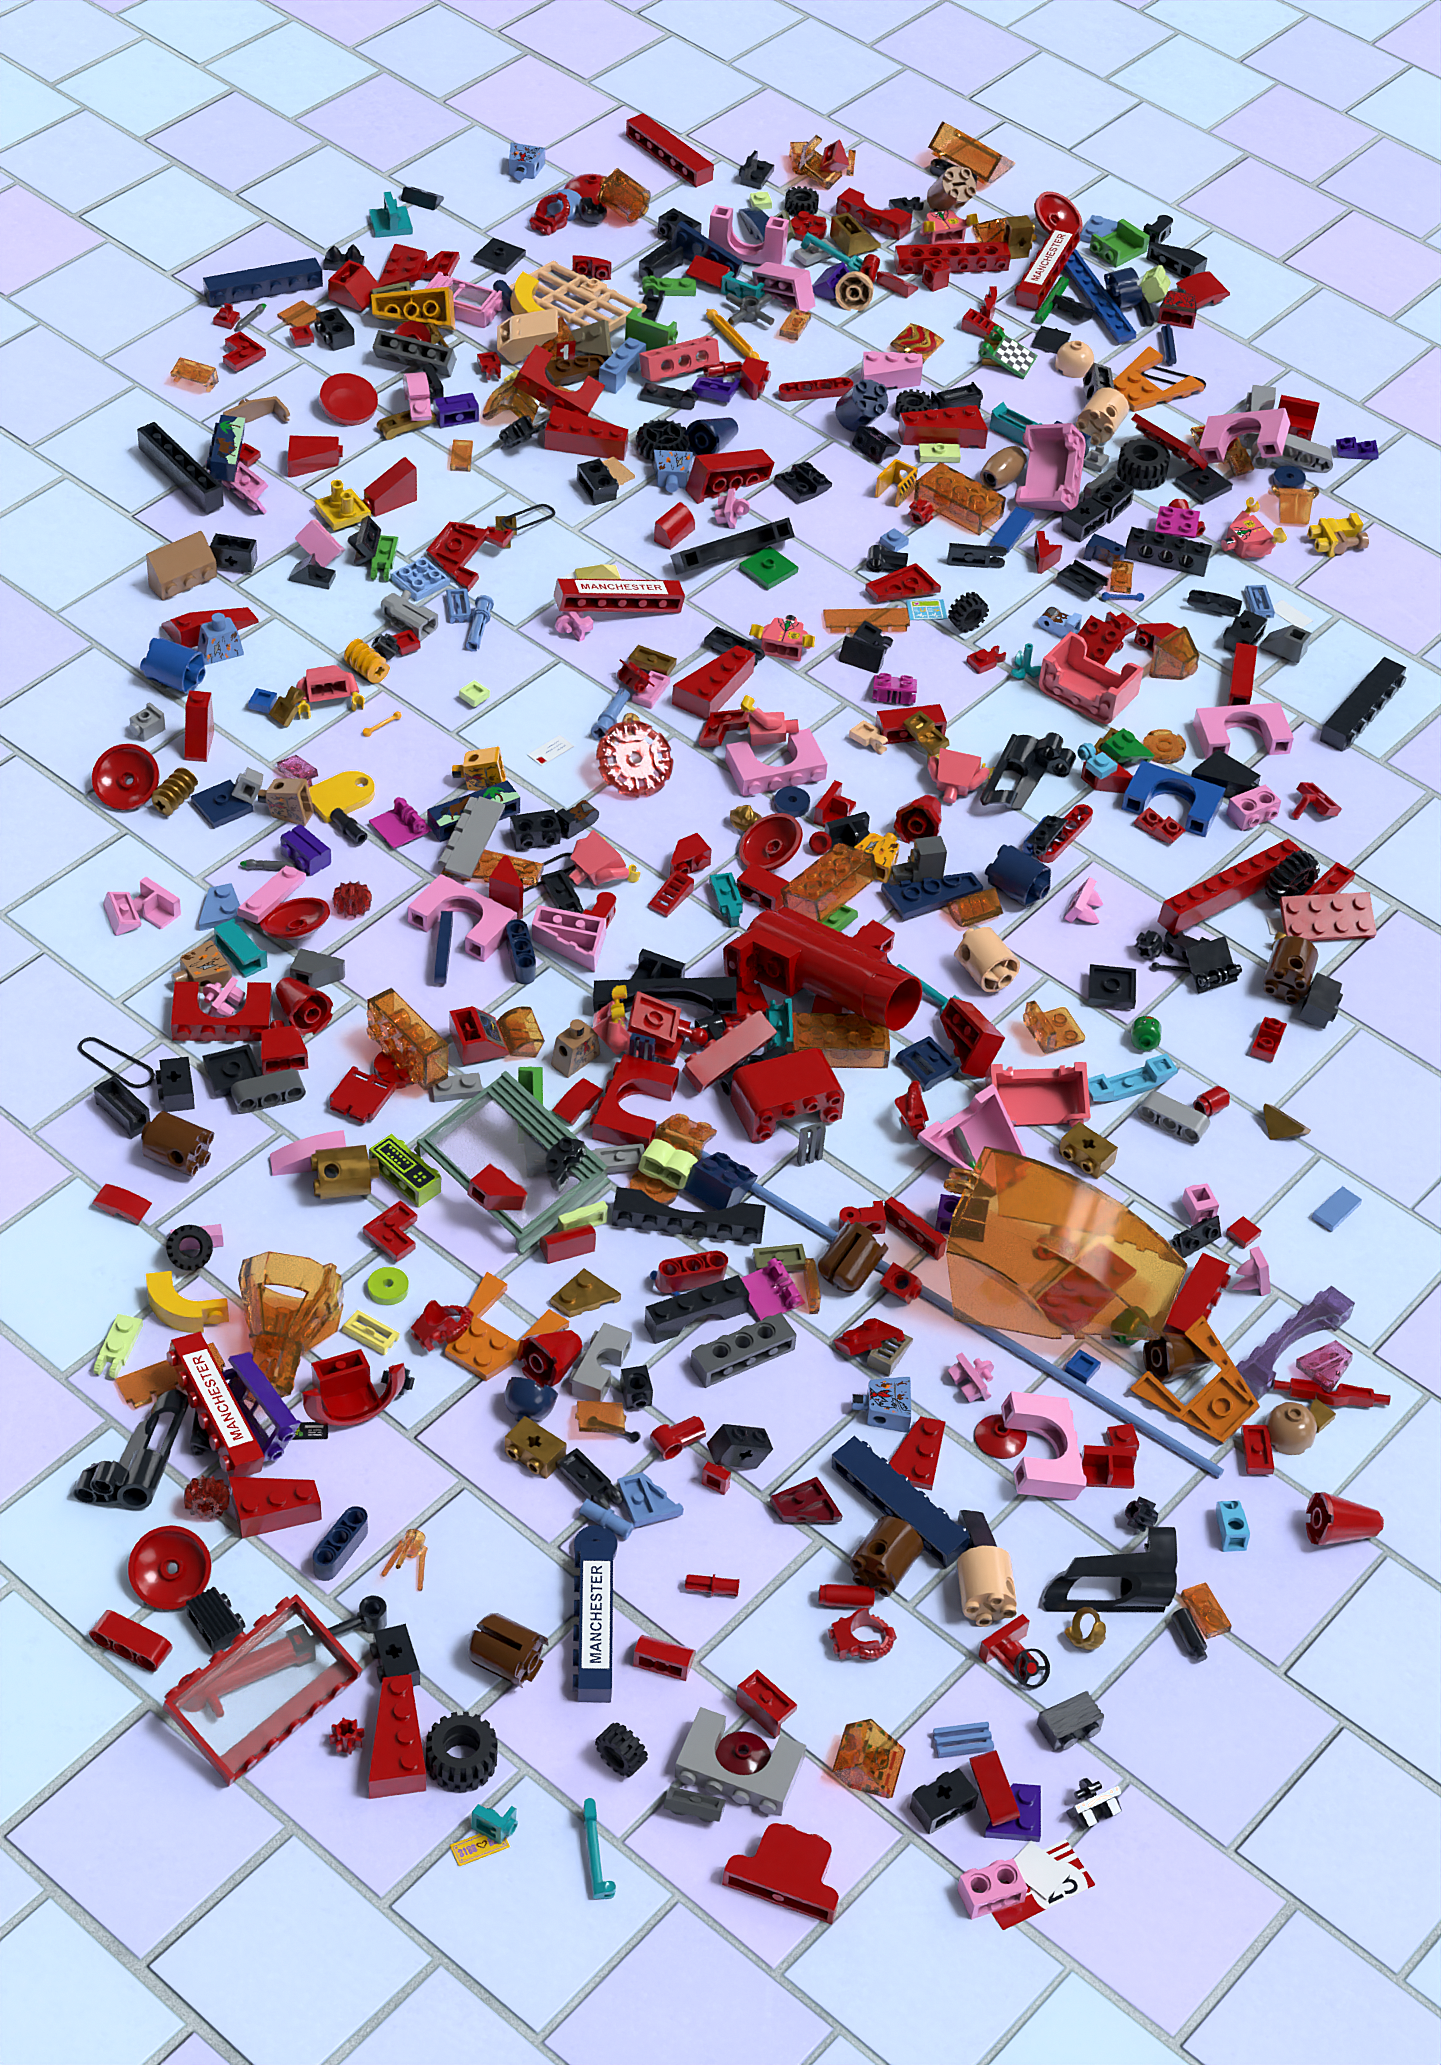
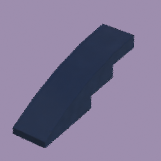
M758 207L739 209L738 212L748 232L754 234L756 239L764 242L765 228L770 217Z

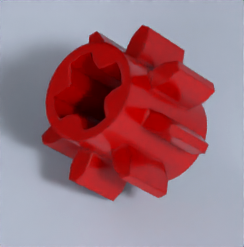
M919 498L917 502L913 501L909 506L911 510L908 515L912 522L923 526L925 522L929 523L932 520L933 515L931 514L934 512V509L929 501Z
M343 1717L342 1721L337 1725H331L333 1734L329 1735V1743L332 1745L336 1744V1753L344 1752L352 1755V1751L356 1748L363 1747L361 1738L365 1737L364 1728L357 1729V1719L352 1721Z

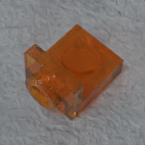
M1233 448L1226 452L1224 462L1222 463H1229L1234 477L1253 472L1254 466L1246 448L1239 450Z
M1113 560L1110 574V592L1131 594L1133 562Z

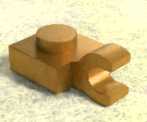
M495 516L496 530L505 531L507 529L501 522L506 516ZM516 516L505 520V524L509 527L517 528ZM511 540L504 548H511Z
M291 686L286 697H278L269 715L282 725L288 727L299 710L295 704L304 698L305 692L300 688L297 689Z

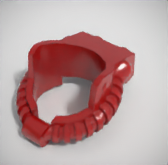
M558 192L541 199L536 207L535 216L529 220L530 227L548 236L555 233L556 230L564 228L567 225V218L570 214V203L567 200V195ZM558 200L562 201L563 209L555 214V217H545L549 204L557 203Z
M913 1081L909 1085L907 1093L895 1099V1105L902 1114L901 1121L915 1140H918V1134L926 1129L925 1122L929 1121L921 1095L922 1088L918 1081Z
M431 1300L425 1306L421 1316L410 1327L412 1330L411 1336L415 1341H418L422 1349L426 1348L430 1352L435 1349L432 1344L434 1341L440 1345L444 1341L449 1344L459 1339L471 1325L474 1313L468 1306H441L436 1300ZM451 1316H461V1318L456 1322Z
M861 1608L856 1610L851 1616L847 1618L840 1617L838 1621L831 1623L828 1635L830 1640L833 1639L834 1654H838L839 1659H846V1654H850L852 1657L859 1656L860 1659L871 1660L878 1659L879 1657L882 1658L891 1651L894 1641L897 1639L894 1627H888L889 1625L883 1619H880L879 1616L870 1615L868 1608ZM862 1626H872L879 1629L882 1633L884 1632L885 1641L881 1645L879 1640L860 1641L854 1637L852 1632Z

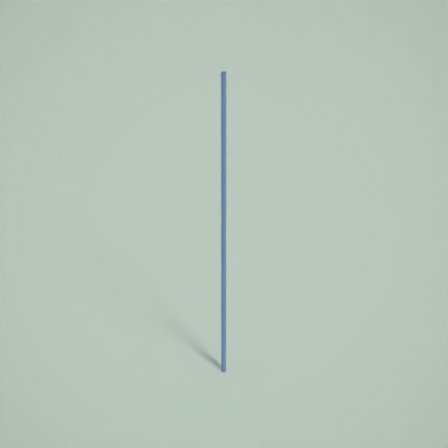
M660 1123L656 1125L657 1134L696 1158L703 1160L711 1156ZM755 1182L750 1188V1191L828 1239L833 1241L838 1232ZM881 1260L876 1268L886 1273L891 1265ZM902 1280L900 1283L907 1287L909 1280ZM923 1284L921 1285L922 1291L920 1295L1126 1422L1133 1423L1134 1427L1214 1476L1220 1478L1223 1474L1224 1469Z

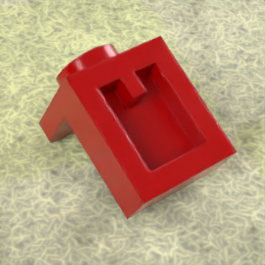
M1111 611L1106 613L1105 622L1127 633V635L1136 630L1137 623L1124 612L1117 616Z

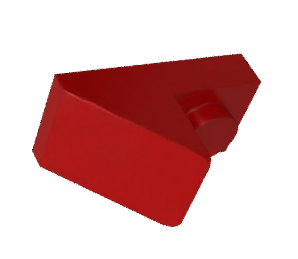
M1036 531L1034 553L1037 574H1042L1057 564L1062 554L1063 546L1049 544V539L1045 538V531Z

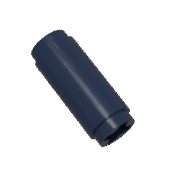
M503 280L495 281L493 290L497 292L502 291L503 305L509 312L513 313L510 305L512 289Z

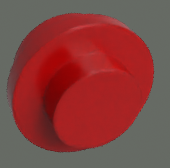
M818 831L811 835L809 846L813 852L823 854L831 848L832 840L826 832Z

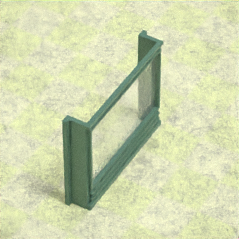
M506 1070L501 1073L498 1079L422 1139L419 1138L417 1146L414 1148V1151L420 1157L427 1152L467 1192L470 1180L490 1163L497 1169H501L513 1182L521 1185L528 1193L523 1210H487L516 1238L515 1249L521 1255L537 1244L541 1236L548 1235L558 1226V1216L582 1207L611 1182L607 1177L608 1166L585 1145L587 1154L577 1168L570 1167L567 1169L566 1174L569 1180L562 1191L558 1193L552 1188L545 1166L549 1149L563 1137L578 1138Z

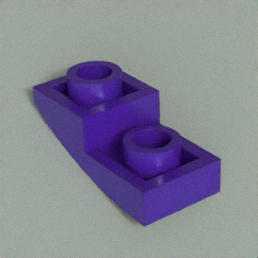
M1356 437L1336 439L1337 452L1340 456L1362 460L1379 459L1376 440L1357 443Z

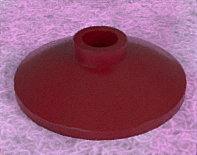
M746 1731L733 1732L723 1737L715 1752L720 1765L727 1771L737 1775L757 1773L768 1764L771 1758L770 1749L766 1742L758 1735ZM744 1750V1751H747L748 1753H747V1754H740L738 1751Z

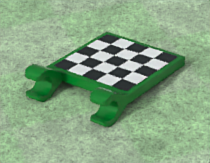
M994 326L993 332L989 334V338L994 341H1001L994 351L992 346L985 342L978 351V354L984 358H991L1024 379L1038 355L1005 335L1001 327Z

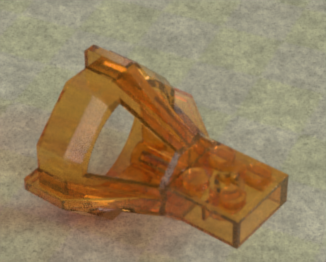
M267 1251L242 1260L238 1282L243 1305L246 1307L244 1318L250 1331L248 1335L251 1348H253L252 1355L254 1357L252 1360L261 1369L278 1395L283 1398L290 1396L294 1389V1380L301 1361L300 1356H303L306 1351L338 1331L344 1307L342 1302L345 1293L342 1276L336 1273L337 1266L335 1264L328 1263L322 1265L309 1257ZM263 1285L289 1287L303 1291L306 1294L304 1298L289 1296ZM250 1392L246 1399L256 1403L257 1400Z

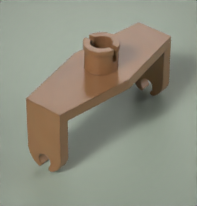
M277 396L253 400L245 398V401L242 399L238 406L223 412V415L245 418V423L254 421L272 412H275L283 422L290 421L288 418L290 417L288 408Z

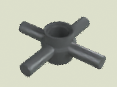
M731 293L727 294L726 300L740 308L738 313L728 319L730 325H734L741 319L745 322H755L760 319L770 326L773 325L775 319L761 311V307L772 300L770 294H766L760 299L754 296H746L742 300Z

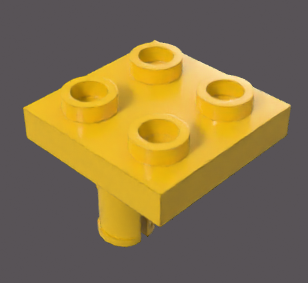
M338 479L331 481V495L314 500V507L334 531L361 522L362 518L368 515L371 517V511L353 489L344 490V483Z

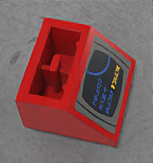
M473 1006L449 1011V1031L462 1065L509 1055L508 1047L496 1017Z

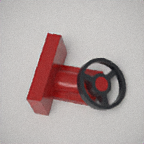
M1021 1614L981 1641L978 1656L985 1664L996 1657L1021 1685L1028 1688H1036L1047 1681L1050 1674V1663L1047 1656L1041 1650L1035 1648L1025 1649L1019 1642L1027 1636L1030 1620L1024 1614ZM1029 1652L1038 1653L1042 1657L1045 1666H1039V1662ZM1039 1670H1045L1040 1682L1034 1685L1027 1683L1029 1678L1037 1675Z

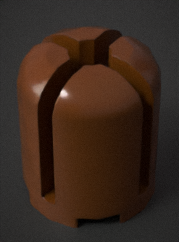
M847 1220L818 1260L817 1267L821 1276L832 1286L837 1284V1289L844 1293H855L861 1289L889 1248L885 1242L882 1246L876 1242V1239L872 1236L874 1233L858 1222L851 1225L849 1220Z
M489 1613L482 1618L476 1625L481 1632L473 1630L468 1641V1656L472 1663L523 1688L522 1684L526 1680L532 1682L544 1662L539 1658L543 1644L549 1645L548 1638L499 1613Z

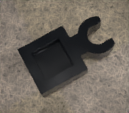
M919 196L913 197L910 200L907 197L890 199L888 206L890 209L899 208L913 214V210H923L924 203L920 202Z
M866 620L863 621L853 635L854 639L884 648L885 654L888 647L883 644L891 647L894 641L889 636H881L883 630Z

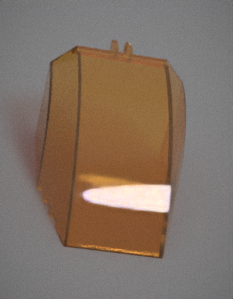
M984 1146L974 1170L957 1167L950 1169L949 1179L945 1180L943 1187L948 1192L962 1195L952 1215L946 1250L954 1321L1048 1339H1062V1335H1074V1339H1085V1335H1101V1340H1110V1335H1126V1340H1160L1188 1266L1174 1248L1144 1220L1110 1195L1071 1173L1042 1161L996 1147Z

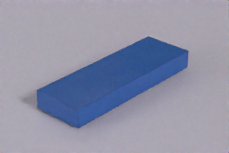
M1016 506L991 539L990 546L1005 547L1007 553H1009L1034 520L1035 513Z

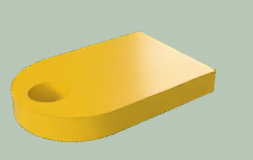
M345 771L309 787L314 811L326 824L333 821L330 818V814L336 808H341L345 814H349L366 806L373 800L375 796V783L369 775L360 771ZM358 784H366V786H364V787H360V786H357V785H358Z

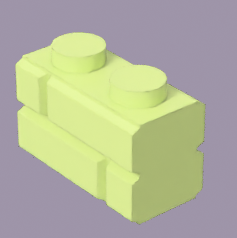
M1162 265L1146 271L1139 285L1142 287V292L1145 293L1144 296L1148 303L1155 302L1157 304L1163 301L1171 284L1170 279L1165 275L1166 272Z

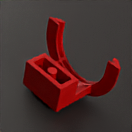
M362 1349L311 1363L312 1385L314 1389L302 1392L303 1407L306 1414L313 1421L329 1426L355 1425L373 1418L383 1411L401 1391L405 1380L404 1362L388 1367V1385L380 1398L371 1382L370 1365Z

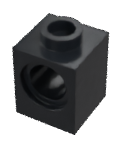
M647 1365L621 1369L620 1387L626 1410L652 1406L653 1387Z

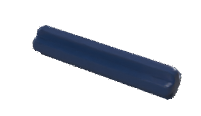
M1166 324V326L1161 327L1165 362H1167L1168 366L1177 363L1173 329L1170 324Z

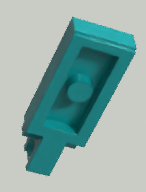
M732 872L709 875V883L722 916L727 915L731 927L740 926L739 918L740 913H743V902Z

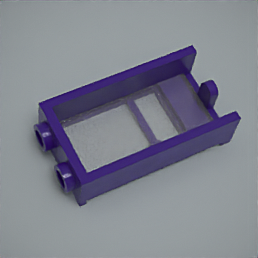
M251 1352L230 1356L228 1361L233 1368L223 1371L222 1374L225 1380H229L228 1386L265 1456L264 1462L269 1460L275 1461L284 1454V1449L289 1441L294 1438L301 1422L296 1420L261 1369L252 1360L254 1356Z

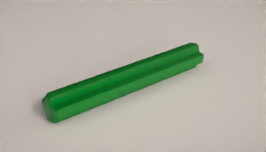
M1064 276L1059 278L1035 314L1034 321L1036 323H1044L1056 303L1052 302L1055 294L1062 295L1069 285L1068 278Z

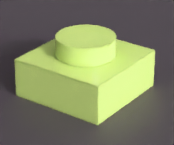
M768 192L750 193L749 200L752 207H758L761 210L772 209V200Z
M473 680L459 690V697L473 707H476L490 697V690Z

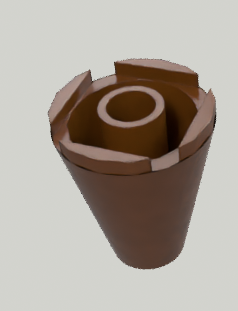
M1153 1331L1148 1334V1336H1151L1149 1342H1145L1143 1346V1360L1146 1371H1151L1153 1376L1161 1383L1214 1363L1193 1342L1181 1334Z

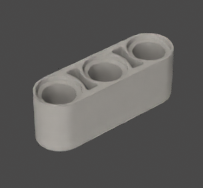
M1151 1091L1137 1109L1139 1117L1145 1122L1191 1144L1199 1143L1211 1125L1209 1118L1203 1113L1157 1091Z

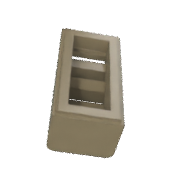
M904 1334L905 1340L902 1341L903 1343L897 1342L892 1338L881 1341L882 1347L873 1349L868 1355L867 1366L890 1377L912 1344L913 1338ZM888 1343H891V1344H893V1345H895V1346H897V1347H899V1348L897 1349V1348H895V1347L889 1345Z

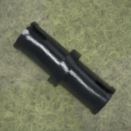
M336 808L331 812L330 818L340 827L343 834L349 835L358 845L363 844L367 840V833L357 825L358 823L354 818L345 814L341 808Z

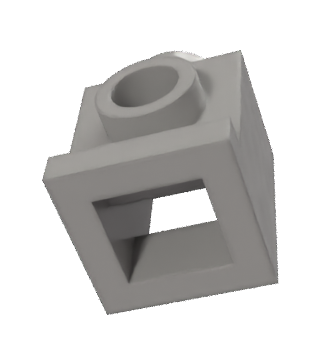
M150 702L146 704L145 709L129 718L131 733L134 736H138L144 742L166 730L164 713Z
M247 767L243 774L239 773L232 795L253 804L262 787L264 774Z

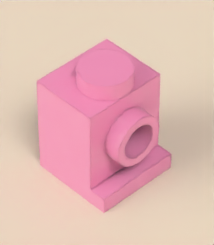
M1208 1183L1191 1185L1184 1189L1182 1202L1192 1219V1225L1197 1224L1205 1217L1213 1218L1217 1216L1219 1203Z

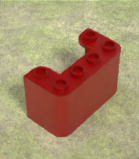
M811 1048L746 1065L737 1069L733 1074L730 1101L752 1143L768 1140L775 1131L776 1121L782 1119H790L794 1116L812 1113L819 1110V1117L823 1122L832 1123L842 1119L845 1093L825 1055L819 1048Z

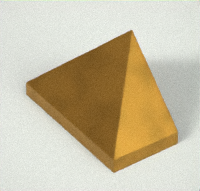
M1264 1104L1263 1111L1270 1140L1310 1133L1311 1129L1272 1104Z

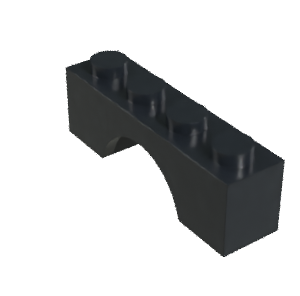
M736 1275L645 1306L644 1326L654 1344L679 1336L687 1324L703 1315L718 1314L724 1320L747 1313L750 1293L740 1276Z

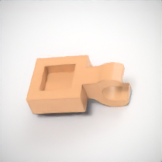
M863 720L849 730V737L866 747L871 744L878 754H883L887 751V748L883 745L888 742V739L880 735V729Z

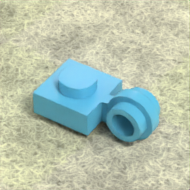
M1083 743L1079 746L1077 750L1078 757L1083 761L1087 760L1086 768L1099 779H1103L1117 771L1118 764L1105 753L1101 752L1095 755L1096 749L1093 744Z

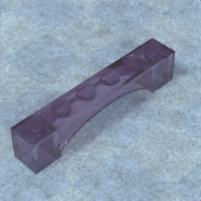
M1332 1285L1324 1292L1322 1290L1319 1291L1309 1305L1305 1304L1300 1308L1295 1318L1287 1319L1278 1333L1273 1332L1262 1347L1257 1346L1246 1361L1242 1360L1236 1365L1238 1372L1257 1402L1272 1389L1277 1374L1273 1371V1366L1281 1354L1293 1343L1309 1334L1327 1329H1332L1334 1332L1337 1331L1351 1318L1355 1305L1354 1301Z

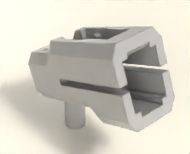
M404 590L401 597L395 593L384 597L381 601L382 615L390 619L391 625L402 632L411 629L419 641H423L438 628V614L425 606L418 607L409 602L410 591Z

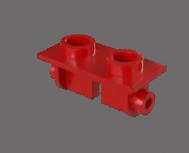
M621 659L619 660L624 665L618 670L617 678L633 689L634 692L643 693L648 684L653 687L655 686L649 681L651 676L634 663L629 661L626 664Z

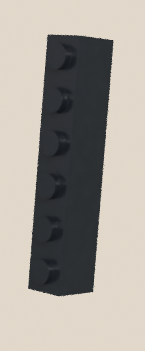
M155 421L137 428L139 449L206 514L224 506L223 486Z
M1383 657L1323 725L1319 741L1341 752L1348 745L1351 746L1357 734H1362L1367 723H1371L1374 720L1378 710L1382 711L1387 700H1391L1397 689L1403 687L1407 679L1405 676L1407 667Z

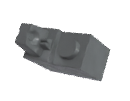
M934 836L915 839L914 847L910 850L907 862L892 866L891 873L894 881L910 880L911 883L922 882L923 878L928 877L936 880L943 879L947 850L942 837Z

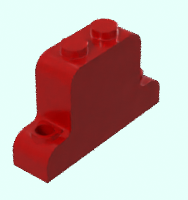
M773 1823L766 1828L755 1856L747 1857L737 1854L728 1859L723 1873L722 1885L831 1925L836 1916L839 1895L834 1888L823 1884L830 1865L832 1847L820 1835L807 1834L789 1824Z

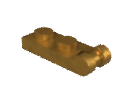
M410 410L380 419L376 426L383 432L387 440H392L397 434L436 422V415L431 410V420L411 421Z

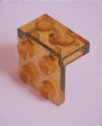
M1035 1000L1026 1002L1023 1022L1044 1054L1085 1042V1034L1066 1007L1043 1012Z
M676 1113L658 1125L654 1139L665 1141L676 1150H683L692 1154L699 1162L705 1144L716 1136L717 1130L712 1128L709 1123H697L689 1120L687 1115Z

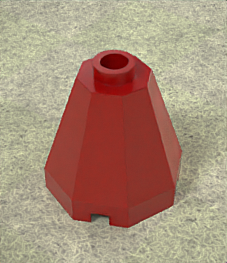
M926 794L898 808L893 828L903 842L910 844V841L914 842L918 838L939 836L942 816L941 804L936 797Z
M572 1330L530 1335L521 1339L516 1356L519 1362L521 1360L524 1362L525 1366L521 1368L523 1374L528 1379L536 1381V1385L541 1388L544 1387V1384L553 1387L562 1380L581 1354L582 1340Z

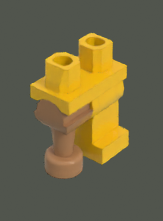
M1357 512L1349 513L1348 518L1342 519L1319 518L1318 525H1310L1308 528L1307 536L1309 539H1316L1314 545L1317 553L1326 552L1328 558L1334 557L1335 554H1344L1347 547L1357 546L1358 549H1366L1369 546L1368 534L1362 532L1364 524Z

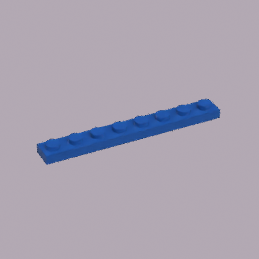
M1075 249L1064 266L1067 273L1118 343L1136 339L1137 332Z

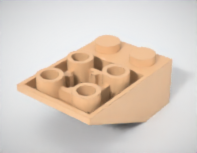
M554 308L511 316L497 326V350L512 365L522 361L531 353L535 345L541 347L548 340H552L557 336L558 310Z

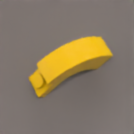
M524 271L518 276L510 298V305L514 315L545 310L533 300L539 280Z
M172 1271L146 1273L150 1307L156 1317L165 1325L182 1332L196 1333L201 1331V1333H204V1324L229 1322L227 1298L203 1301L188 1300L175 1291Z

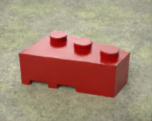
M950 997L940 1016V1020L948 1039L953 1041L955 1046L953 1052L955 1056L959 1057L962 1064L960 1066L961 1072L984 1078L986 1070L993 1063L998 1051L1002 1047L1005 1037L972 1003Z

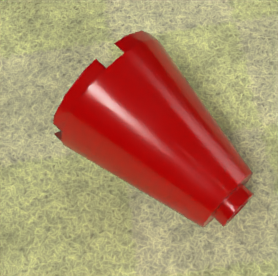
M285 977L277 983L275 994L290 1026H296L299 1034L306 1035V1033L311 1032L316 1034L328 1025L333 1016L331 1013L333 1002L327 994L291 977Z
M1326 1492L1314 1493L1307 1506L1306 1514H1311L1310 1523L1306 1522V1531L1312 1544L1322 1546L1376 1537L1384 1528V1519L1378 1510Z

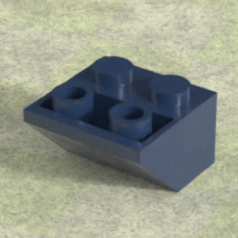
M716 1152L693 1164L684 1190L716 1210H722L740 1203L757 1180L758 1175L751 1172L747 1166L733 1161L727 1154Z

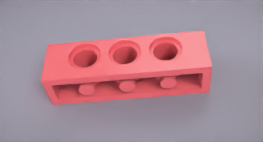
M709 335L639 353L641 376L650 382L661 381V378L677 377L679 373L683 372L692 373L698 368H703L704 365L720 362L718 340Z

